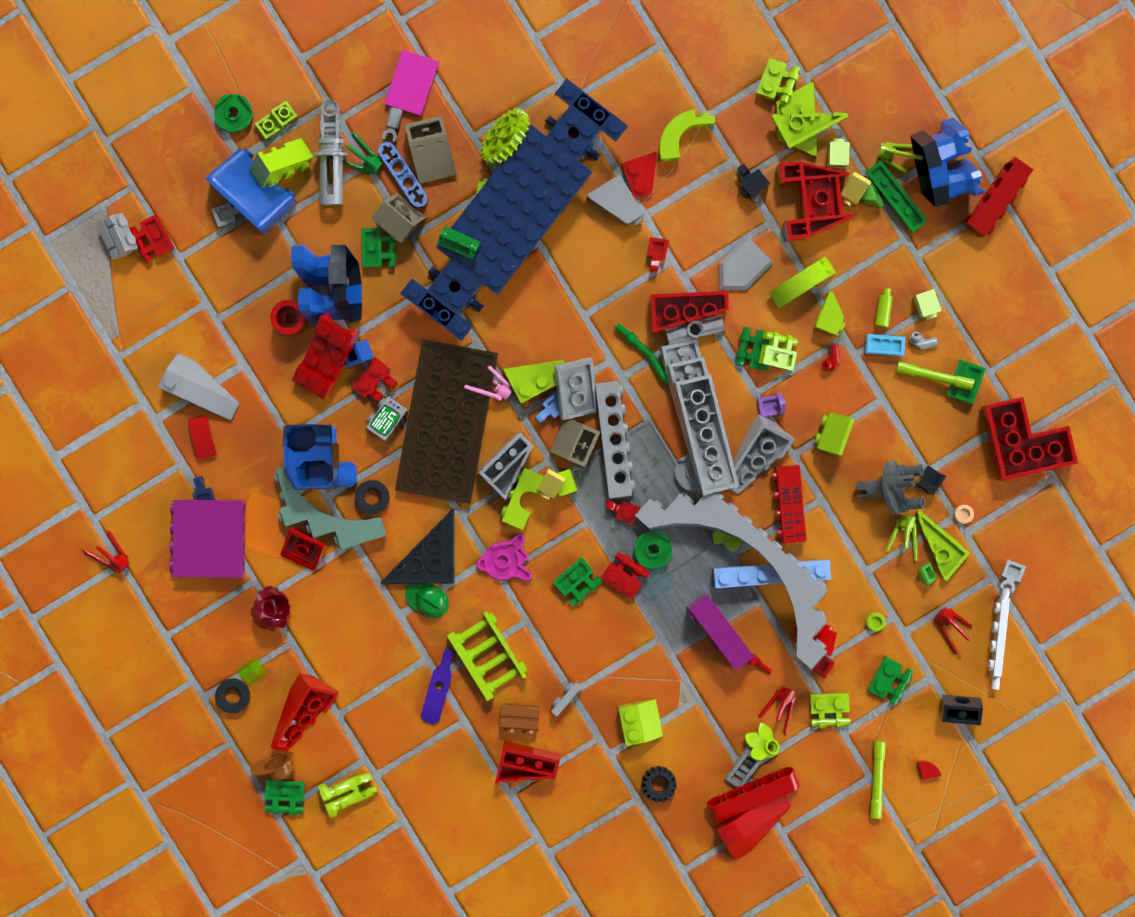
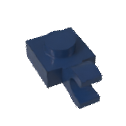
M203 476L193 479L197 492L192 493L194 500H216L212 487L206 489Z

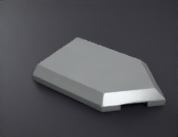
M746 236L719 263V290H747L773 262Z

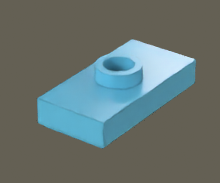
M866 334L865 353L904 356L906 337Z

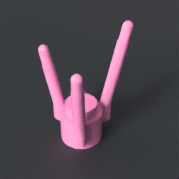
M488 366V369L500 380L497 382L493 379V384L495 385L493 391L496 392L495 394L468 385L464 386L465 389L493 397L498 401L501 399L506 400L513 390V387L510 386L511 383L506 381L491 366Z

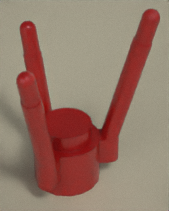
M108 530L106 533L120 553V556L116 554L112 557L100 546H97L96 549L110 560L109 562L86 549H83V552L109 567L113 572L116 571L120 574L130 563L127 561L129 556L124 553Z
M945 606L935 615L937 619L935 623L940 627L954 654H957L958 651L944 625L947 627L951 624L967 641L970 638L954 620L956 618L969 628L973 626L951 608L948 609Z
M782 686L781 690L777 689L758 717L762 718L779 697L778 701L782 705L776 718L777 721L780 720L786 705H789L783 732L786 735L793 705L796 697H794L796 692Z

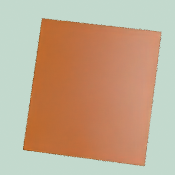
M251 491L246 505L245 547L292 562L280 554L289 529L294 528L302 532L305 521L285 527L284 523L281 524L278 513L281 512L280 508L287 506L286 502L283 503L281 500Z

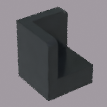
M927 466L923 471V476L919 477L915 484L930 495H934L946 478V475Z

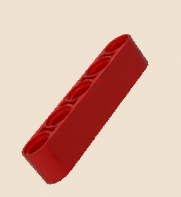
M785 767L711 798L707 802V807L713 821L722 822L792 793L800 787L794 769L792 767Z

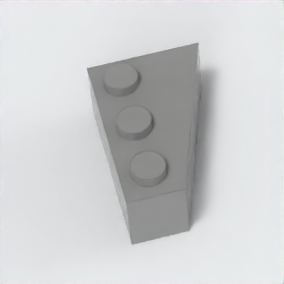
M517 431L477 471L506 500L533 445Z

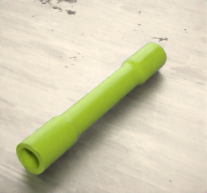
M900 361L896 371L897 373L950 384L972 391L974 379L953 376Z
M880 740L874 741L873 754L874 771L870 818L875 819L882 818V784L886 741Z

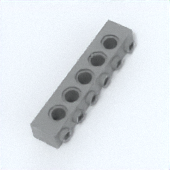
M618 381L596 383L608 497L632 496V492L635 491L634 480H630L629 473L633 472L632 461H628L627 454L631 453L630 443L625 441V434H628L627 423H623L622 415H626L625 404H621L620 396H624L623 386L619 385ZM608 396H613L616 399V405L613 407L607 406L605 399ZM610 415L618 417L619 422L616 426L609 425L608 417ZM618 434L621 442L618 445H613L610 442L611 435ZM615 453H620L623 456L622 463L615 464L612 461V456ZM622 472L625 474V481L623 483L615 481L616 473Z

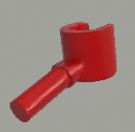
M753 654L754 657L748 661L752 667L758 664L759 667L770 674L772 670L763 664L757 655Z

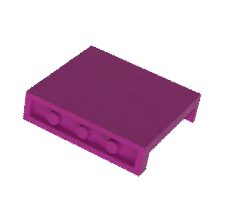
M173 500V503L170 505V514L173 515V523L170 524V534H173V542H170V553H173V561H170L169 565L172 577H245L246 500Z

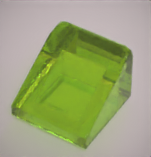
M257 657L237 670L248 686L267 673V670Z

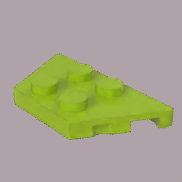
M810 82L793 92L787 104L781 103L780 100L777 101L776 114L815 113L814 82ZM777 129V141L785 144ZM816 135L793 148L806 152L812 157H817Z

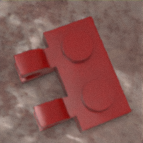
M374 357L351 387L366 399L371 395L380 402L385 396L375 389L378 384L383 380L393 388L397 381L387 374L391 369Z

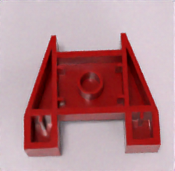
M801 161L779 163L776 166L778 186L799 185L802 219L786 220L782 223L784 243L806 240L854 217V214L843 215L839 179L847 178L849 172Z

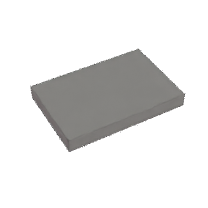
M589 357L555 365L560 419L563 421L598 412L593 359Z

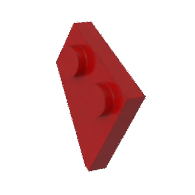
M656 151L621 163L635 200L652 194L657 159Z

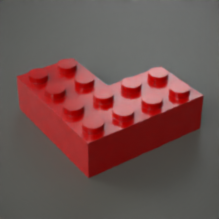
M1023 397L981 406L998 481L1078 464L1070 426L1032 434Z

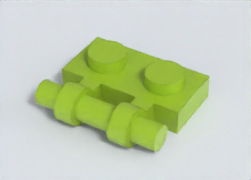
M769 58L756 95L775 101L778 94L781 95L780 102L787 104L788 99L792 97L793 86L798 81L800 68L793 66L791 72H787L788 64ZM783 79L788 80L785 87H780Z
M765 331L763 338L769 341V345L762 344L759 363L793 371L797 352L791 351V348L798 344V340L788 334L780 335L775 331ZM778 342L782 343V348H778Z
M848 692L810 694V713L818 714V719H811V727L822 729L825 726H836V728L850 726V718H842V713L849 712ZM825 713H835V718L825 719Z

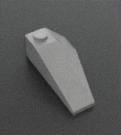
M179 353L166 369L158 386L229 420H232L239 406V402L196 361Z

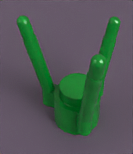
M352 132V135L372 157H365L346 144L345 147L364 161L363 166L365 168L346 160L343 161V164L363 171L367 175H370V173L375 175L383 164L379 161L381 158L355 132Z

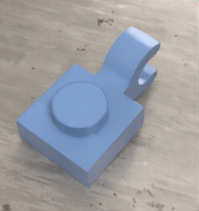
M557 391L542 403L545 409L535 417L539 423L549 415L555 418L560 414Z

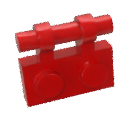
M157 214L140 222L143 230L138 232L136 226L129 228L136 239L139 249L138 253L141 258L143 257L146 264L153 261L150 253L155 252L159 258L175 249ZM145 236L151 244L148 247L145 246L142 240Z
M618 551L614 558L620 561L619 565L617 566L611 562L600 578L632 600L643 584L637 578L640 575L647 579L650 573L641 564L638 565L633 562L630 556L627 554L623 555ZM625 565L634 571L632 576L623 570Z

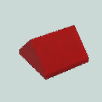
M290 528L280 555L315 571L328 544L294 528Z

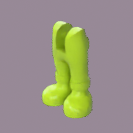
M371 773L356 775L333 785V788L327 787L324 783L318 785L323 802L345 792L353 791L344 797L338 798V800L325 803L330 818L336 817L337 811L341 807L343 809L349 805L361 802L378 791L376 785L363 790L360 784L373 779Z

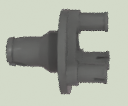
M894 460L887 461L883 468V475L877 480L856 483L855 491L867 490L861 491L857 498L859 500L881 499L886 502L892 514H900L914 509H924L925 501L923 497L907 499L904 492V487L915 486V482L912 483V481H915L914 477L923 476L922 464L905 466L904 464L898 465Z

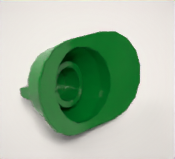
M409 584L406 589L405 598L407 603L421 614L429 618H439L447 612L449 607L447 594L435 585Z

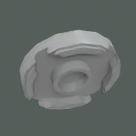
M686 454L679 459L675 466V479L684 489L698 491L700 487L689 454Z

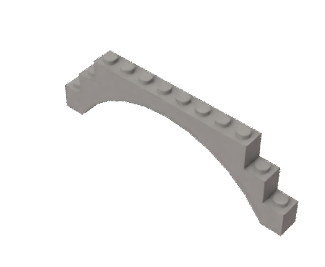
M719 492L704 495L695 506L693 505L695 502L689 496L685 495L683 497L679 494L665 511L663 510L665 508L664 505L658 500L654 502L649 499L635 517L650 531L676 526L711 529L742 541L765 559L784 584L794 608L797 624L796 658L812 671L827 653L825 650L826 646L819 639L813 640L827 623L825 619L826 614L820 609L814 610V607L828 593L827 585L819 578L815 580L811 576L812 572L803 565L801 568L796 563L797 559L792 554L788 553L786 555L781 550L783 547L775 540L771 542L766 538L768 534L760 527L756 529L752 526L753 521L746 515L742 517L738 514L739 509L731 502L729 504L724 502V496Z

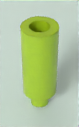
M884 288L883 295H879L875 326H889L893 297L890 296L891 289Z

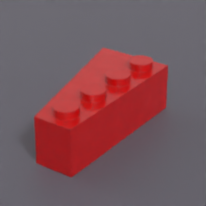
M1015 156L1008 160L963 225L980 237L990 235L996 227L994 225L998 219L1001 220L1005 215L1006 207L1016 199V193L1020 188L1024 187L1034 169Z

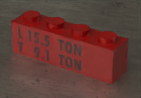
M800 465L775 467V471H772L773 483L776 482L777 490H774L775 502L778 501L779 508L776 509V520L780 521V528H777L778 540H781L783 544L807 542Z

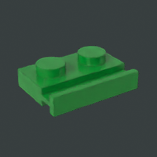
M960 359L954 376L974 379L972 391L950 385L946 396L973 405L986 368Z

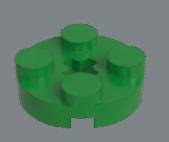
M226 94L215 104L214 118L216 123L223 130L230 133L245 130L254 117L251 104L242 95ZM230 109H233V110L238 109V112H237V115H238V116L235 117V118H234V117H231V118H230V117H229V115H230V111H229V110H230Z
M647 531L641 534L635 542V556L638 562L646 568H660L670 560L672 544L664 533ZM656 544V549L659 550L658 553L650 555L649 545L653 546Z

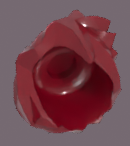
M267 586L259 590L251 609L252 620L256 626L270 631H275V628H285L287 619L291 618V606L288 603V597L282 591H279L278 587Z

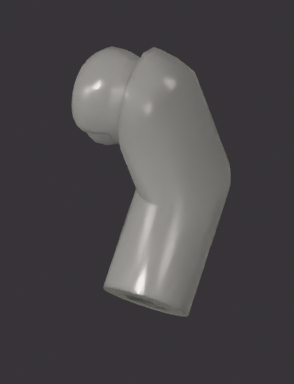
M913 332L910 336V342L920 350L938 346L936 337L925 339L919 332Z

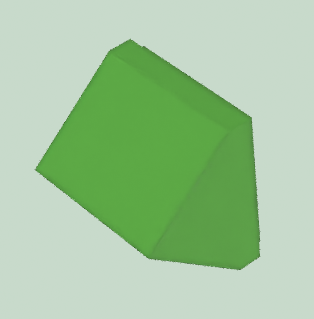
M870 184L861 199L868 206L883 208L884 204L879 191Z

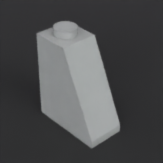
M621 175L587 194L589 201L626 226L631 224L633 227L642 221L641 217H643L644 213Z

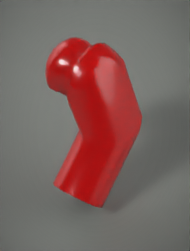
M839 344L829 345L830 356L822 363L824 370L832 371L840 363Z

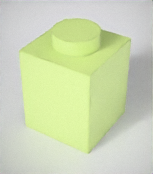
M833 139V142L828 144L827 167L847 168L849 166L850 142H845V139Z
M934 289L913 296L920 318L926 317V320L937 317V313L941 311Z

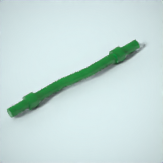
M619 322L615 329L625 337L624 340L633 344L649 359L659 378L669 387L666 373L654 353L637 339L638 336L633 331L630 332Z

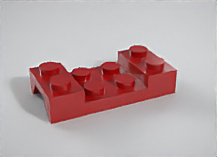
M328 313L320 316L313 332L315 335L302 363L298 365L292 378L293 382L323 400L330 396L359 334L357 330L345 329L333 322Z

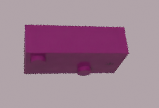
M704 592L687 605L690 610L688 615L694 623L696 621L700 623L712 639L710 642L716 652L720 650L735 670L754 657L708 594Z

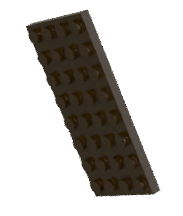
M422 339L395 486L396 491L471 504L490 397L465 389L464 386L468 385L491 392L494 375L488 369V366L495 370L498 353Z

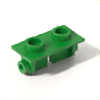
M444 226L437 244L473 260L480 241Z

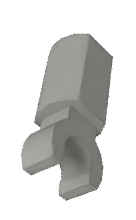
M390 108L386 123L388 128L382 135L383 140L386 141L387 135L392 134V142L395 143L397 141L396 130L399 129L403 110Z

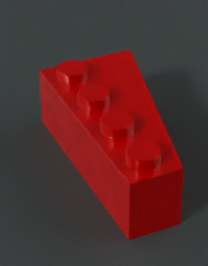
M728 291L650 294L651 332L654 333L729 310Z

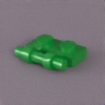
M381 228L361 229L362 267H382L383 259L388 260V267H396L395 259H397V253H395V242L397 241L393 240L388 232L387 236H381ZM382 242H387L388 253H382Z
M743 327V332L739 337V340H741L739 351L736 352V364L744 366L745 359H749L750 368L768 371V365L759 363L762 344L769 345V341L763 338L765 331L757 329L754 337L750 336L751 328ZM748 342L753 343L752 353L746 352Z
M580 557L558 576L553 583L564 596L570 592L573 593L574 596L569 602L575 606L579 601L581 603L585 600L584 597L592 590L595 591L602 580L599 576H596L593 580L588 577L594 571ZM584 580L587 585L578 591L575 587Z
M884 655L867 690L884 699L888 692L893 694L889 702L896 705L899 699H902L906 685L910 684L914 671L907 668L904 674L900 673L902 665ZM897 677L901 680L897 688L894 689L891 686Z
M267 779L265 800H272V805H265V812H271L273 815H278L279 813H289V815L293 816L303 814L304 806H297L296 801H304L305 781H274ZM279 800L290 801V806L279 805Z

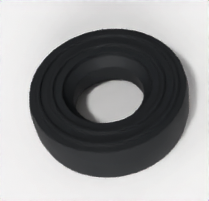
M377 480L363 482L355 492L356 505L366 514H378L389 503L390 495L387 487ZM376 490L380 495L378 503L374 505L368 504L365 500L366 492Z
M234 678L227 679L217 687L215 700L218 707L224 712L238 713L248 705L250 691L243 681ZM232 688L238 690L240 699L237 703H229L226 700L225 694L227 690Z

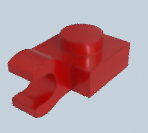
M650 237L647 257L652 258L650 272L657 273L660 259L666 260L669 240Z
M607 500L605 505L606 508L617 512L615 518L632 525L636 519L635 515L640 509L639 506L624 500L621 501L620 505Z

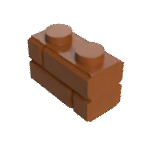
M502 703L500 728H503L504 732H515V729L523 730L522 733L534 734V731H538L540 706Z

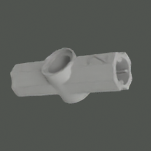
M720 314L665 329V335L668 345L725 331ZM691 325L699 327L698 335H693L690 332Z

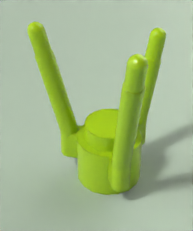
M886 142V144L881 143L877 156L882 158L881 161L892 166L904 174H907L908 171L889 160L893 159L894 154L914 159H923V156L896 150V148L912 149V144H894Z
M901 515L900 520L896 519V525L886 547V552H889L899 527H901L900 531L906 532L905 549H908L910 532H912L914 561H918L916 517Z

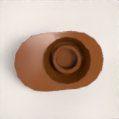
M284 752L277 756L263 759L255 763L251 767L250 772L255 776L267 775L274 781L284 780L295 774V769L291 762L294 756L293 752Z

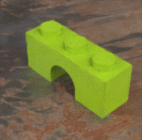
M526 468L523 471L520 470L516 479L518 481L516 489L512 488L508 499H511L508 506L504 505L500 514L503 517V522L519 529H524L531 512L522 508L520 497L525 492L539 494L540 490L537 488L544 478L543 475Z

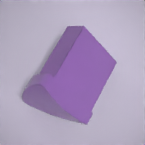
M780 392L774 396L757 398L761 416L765 417L776 414L783 416L785 414L786 404Z

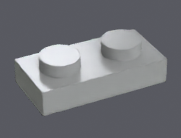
M577 681L574 683L570 682L563 690L566 693L561 698L557 697L552 702L551 706L553 708L551 712L558 716L582 688V685Z

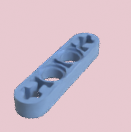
M390 142L382 143L379 146V155L412 205L416 208L424 207L428 202L425 191L395 146ZM383 148H392V150L390 151L392 156L395 157L397 155L398 158H395L390 163H388L387 161L391 159L387 154H382L384 153ZM401 162L403 170L395 172L393 170L394 163ZM406 178L414 180V185L411 188L403 186V181ZM417 187H419V190H416L418 195L424 196V198L422 199L423 203L421 204L419 202H414L416 200V197L413 193L411 195L408 194L409 192L414 191Z

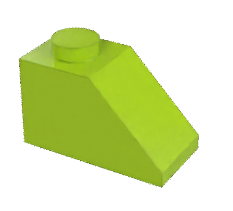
M829 291L824 299L814 329L837 336L844 329V316L834 293Z

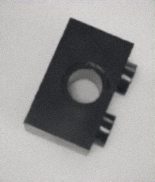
M942 695L940 710L942 722L981 725L983 713L981 698Z

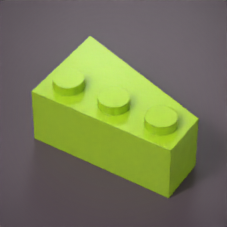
M302 138L283 144V147L278 150L276 147L271 148L270 153L263 154L262 151L257 153L250 171L261 188L266 186L272 187L280 179H288L296 171L308 169L314 156Z
M564 360L503 370L522 404L555 387L554 366L565 362Z

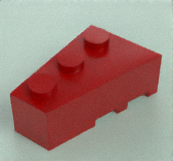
M504 741L495 784L509 781L519 782L520 780L555 779L560 761V753Z

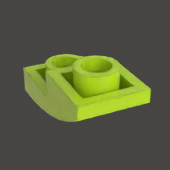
M285 101L271 110L270 114L256 122L254 126L264 140L267 141L296 119L297 114L288 102Z

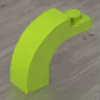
M689 110L672 119L661 137L659 145L660 162L679 160V139L682 134L692 128L714 126L715 115L710 116V113H702L695 117V110Z
M825 256L770 291L769 295L779 309L836 272Z

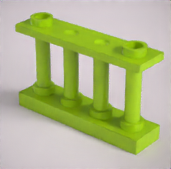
M486 610L483 612L485 619L461 634L460 632L456 634L454 630L447 637L484 697L489 701L494 698L493 692H495L497 687L518 674H521L523 679L526 678L528 669L523 661L519 662L499 631L495 624L498 621L492 612L488 613ZM488 625L492 627L495 632L494 636L473 649L466 650L463 645L465 639ZM499 641L502 643L506 651L482 666H476L473 661L476 655ZM510 657L516 667L496 680L486 682L483 677L485 672Z

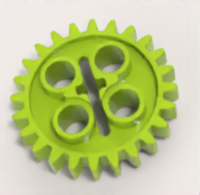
M513 108L512 111L508 110L507 114L503 113L501 119L497 118V123L492 124V129H488V134L484 136L485 141L481 143L483 147L480 149L482 159L488 164L495 166L497 163L501 164L502 160H507L508 155L512 156L514 150H518L517 146L522 144L521 140L526 137L525 132L529 130L527 127L530 125L528 122L530 118L524 111L519 108Z

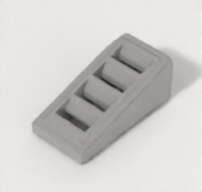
M749 746L745 747L725 777L726 781L736 787L746 784L762 762V760L753 761L747 757V755L750 757L752 750ZM743 761L746 762V763L749 764L751 767H750V768L747 767V766L744 765L742 762H743ZM738 768H741L742 770H744V771L747 772V773H746V774L742 773L741 771L738 770ZM734 773L741 777L742 780L740 781L733 776Z

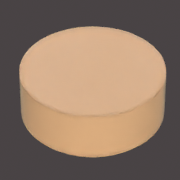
M959 505L954 510V518L958 523L967 524L974 517L973 509L968 505Z

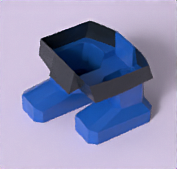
M954 118L943 120L940 126V134L929 135L922 130L910 136L913 154L923 156L922 160L915 159L920 191L934 207L949 204V199L964 193H969L973 196L984 194L985 189H981L978 186L981 184L980 178H983L982 174L966 158L956 161L953 164V170L948 171L946 162L972 151V147L965 145V143H968L969 132Z
M304 244L292 246V267L307 286L298 290V306L300 312L315 329L320 316L325 313L330 314L332 321L346 319L350 324L361 321L362 282L359 262L346 245H331V254L317 257ZM329 285L331 294L322 296L309 287Z

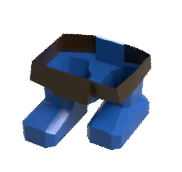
M332 424L283 426L284 469L294 489H336V487H353L358 482L357 466L353 462H339L337 429Z

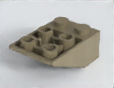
M438 116L405 124L419 184L456 176L443 117Z

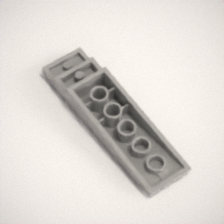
M697 339L660 347L669 388L702 496L738 487L739 484L711 374L708 375L704 356L701 357Z

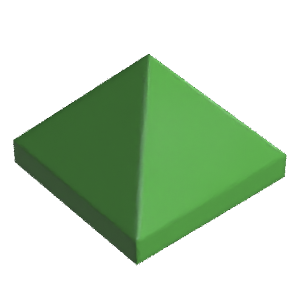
M929 562L918 568L917 578L926 586L937 580Z

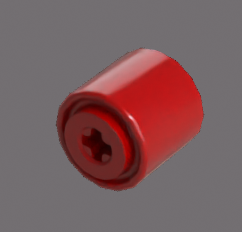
M282 300L272 308L270 314L271 324L279 333L286 336H297L306 329L308 321L300 312L297 302ZM288 315L296 316L294 318V324H292L291 322H286L288 320Z

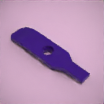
M445 648L441 664L433 671L421 713V718L424 722L435 724L440 720L452 678L450 664L454 650ZM438 682L443 684V688L440 690L435 686Z

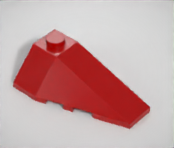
M299 673L289 690L271 748L288 751L303 736V731L310 724L313 726L316 722L315 718L322 711L325 713L331 707L339 692L314 676Z
M785 795L727 819L715 826L734 860L750 852L791 807V804Z

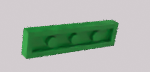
M881 160L865 172L911 233L928 221Z

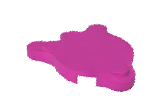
M517 534L508 542L494 543L486 550L483 557L478 559L477 568L498 580L517 577L524 581H529L532 574L522 566V562L527 561L529 555L523 549L525 536Z

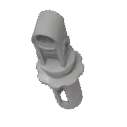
M327 99L321 104V139L317 140L319 151L313 153L314 157H319L320 205H343V157H349V153L343 152L342 145L344 140L340 139V106L334 100ZM329 104L335 105V111L332 114L326 113V106ZM329 157H333V194H329Z

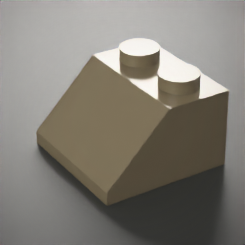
M396 193L383 201L371 219L375 221L379 228L386 230L393 240L402 243L409 238L427 217L399 193Z

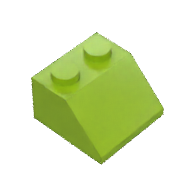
M832 412L823 415L820 426H823L821 433H817L814 439L815 449L835 456H842L854 419Z
M656 698L618 706L626 746L645 743L663 737Z

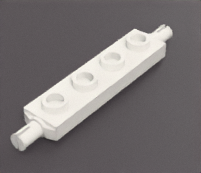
M1008 586L1004 587L1001 597L998 598V602H995L994 605L996 622L993 621L992 624L994 641L991 640L990 643L992 659L988 661V671H990V675L993 677L991 689L999 690L1000 678L1002 677L1010 603V588Z

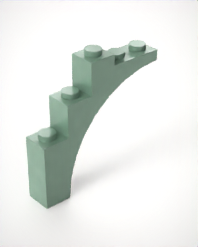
M284 467L276 469L277 473L274 474L277 485L280 484L282 492H280L282 502L287 504V506L280 508L281 512L278 513L281 524L284 523L285 527L308 520L306 528L309 535L315 538L335 531L334 540L336 546H340L341 549L387 535L381 517L369 520H348L321 511L310 504L298 490L293 488Z

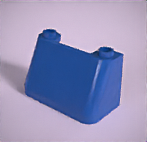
M239 148L205 179L266 235L296 204L297 201L294 199L296 195L289 188L284 190L278 183L272 187L266 186L261 188L250 171L253 163L251 158L254 155L246 148L244 150Z

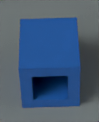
M364 340L353 345L345 362L347 368L374 358L368 341Z

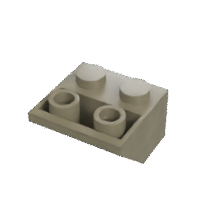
M571 419L563 420L550 452L585 467L600 431Z

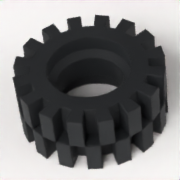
M651 767L643 775L642 789L648 799L654 800L657 803L658 801L664 802V800H669L675 794L674 792L677 788L676 779L673 773L666 767ZM662 777L666 780L667 784L664 790L655 791L652 788L651 784L654 778Z

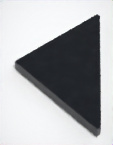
M451 510L381 581V584H455V510Z

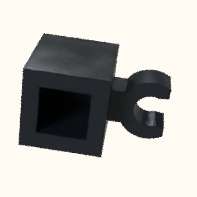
M744 163L738 167L737 171L745 179L739 184V191L744 198L752 200L770 185V182L759 169L751 174Z

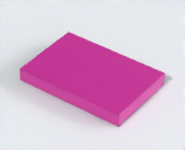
M402 49L385 105L421 117L439 61Z

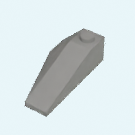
M758 414L747 430L733 459L739 486L730 488V490L740 493L756 479L758 474L764 469L766 471L770 468V464L776 459L782 458L795 439L777 424Z

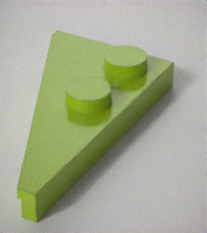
M841 112L829 114H774L771 116L788 150L849 117L847 113Z
M917 510L915 512L917 520L942 578L947 581L968 557L970 552L924 513Z

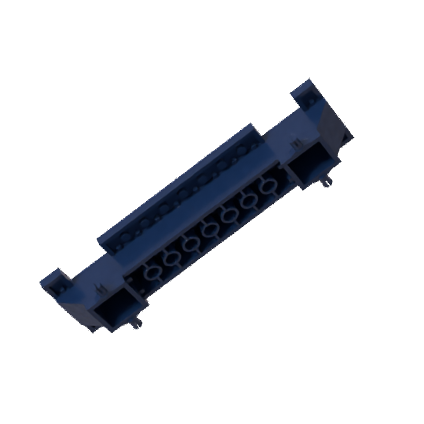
M567 78L555 92V95L569 107L558 121L551 117V115L548 116L545 122L553 127L548 135L545 136L533 125H530L528 127L529 130L525 132L526 137L521 140L522 144L517 146L518 150H514L512 156L508 155L507 160L501 162L451 227V229L480 241L473 260L437 245L436 248L451 259L442 272H439L433 266L430 268L431 270L428 273L436 279L428 290L411 278L400 293L461 341L467 336L473 325L460 315L470 305L478 312L481 311L480 308L483 309L484 305L475 300L477 293L483 285L496 295L501 292L590 177L592 171L579 161L587 154L595 161L598 160L601 154L592 147L600 133H605L617 142L628 127V125ZM575 129L579 132V136L574 139L570 138L568 132ZM458 282L460 290L458 292L450 291L451 283Z

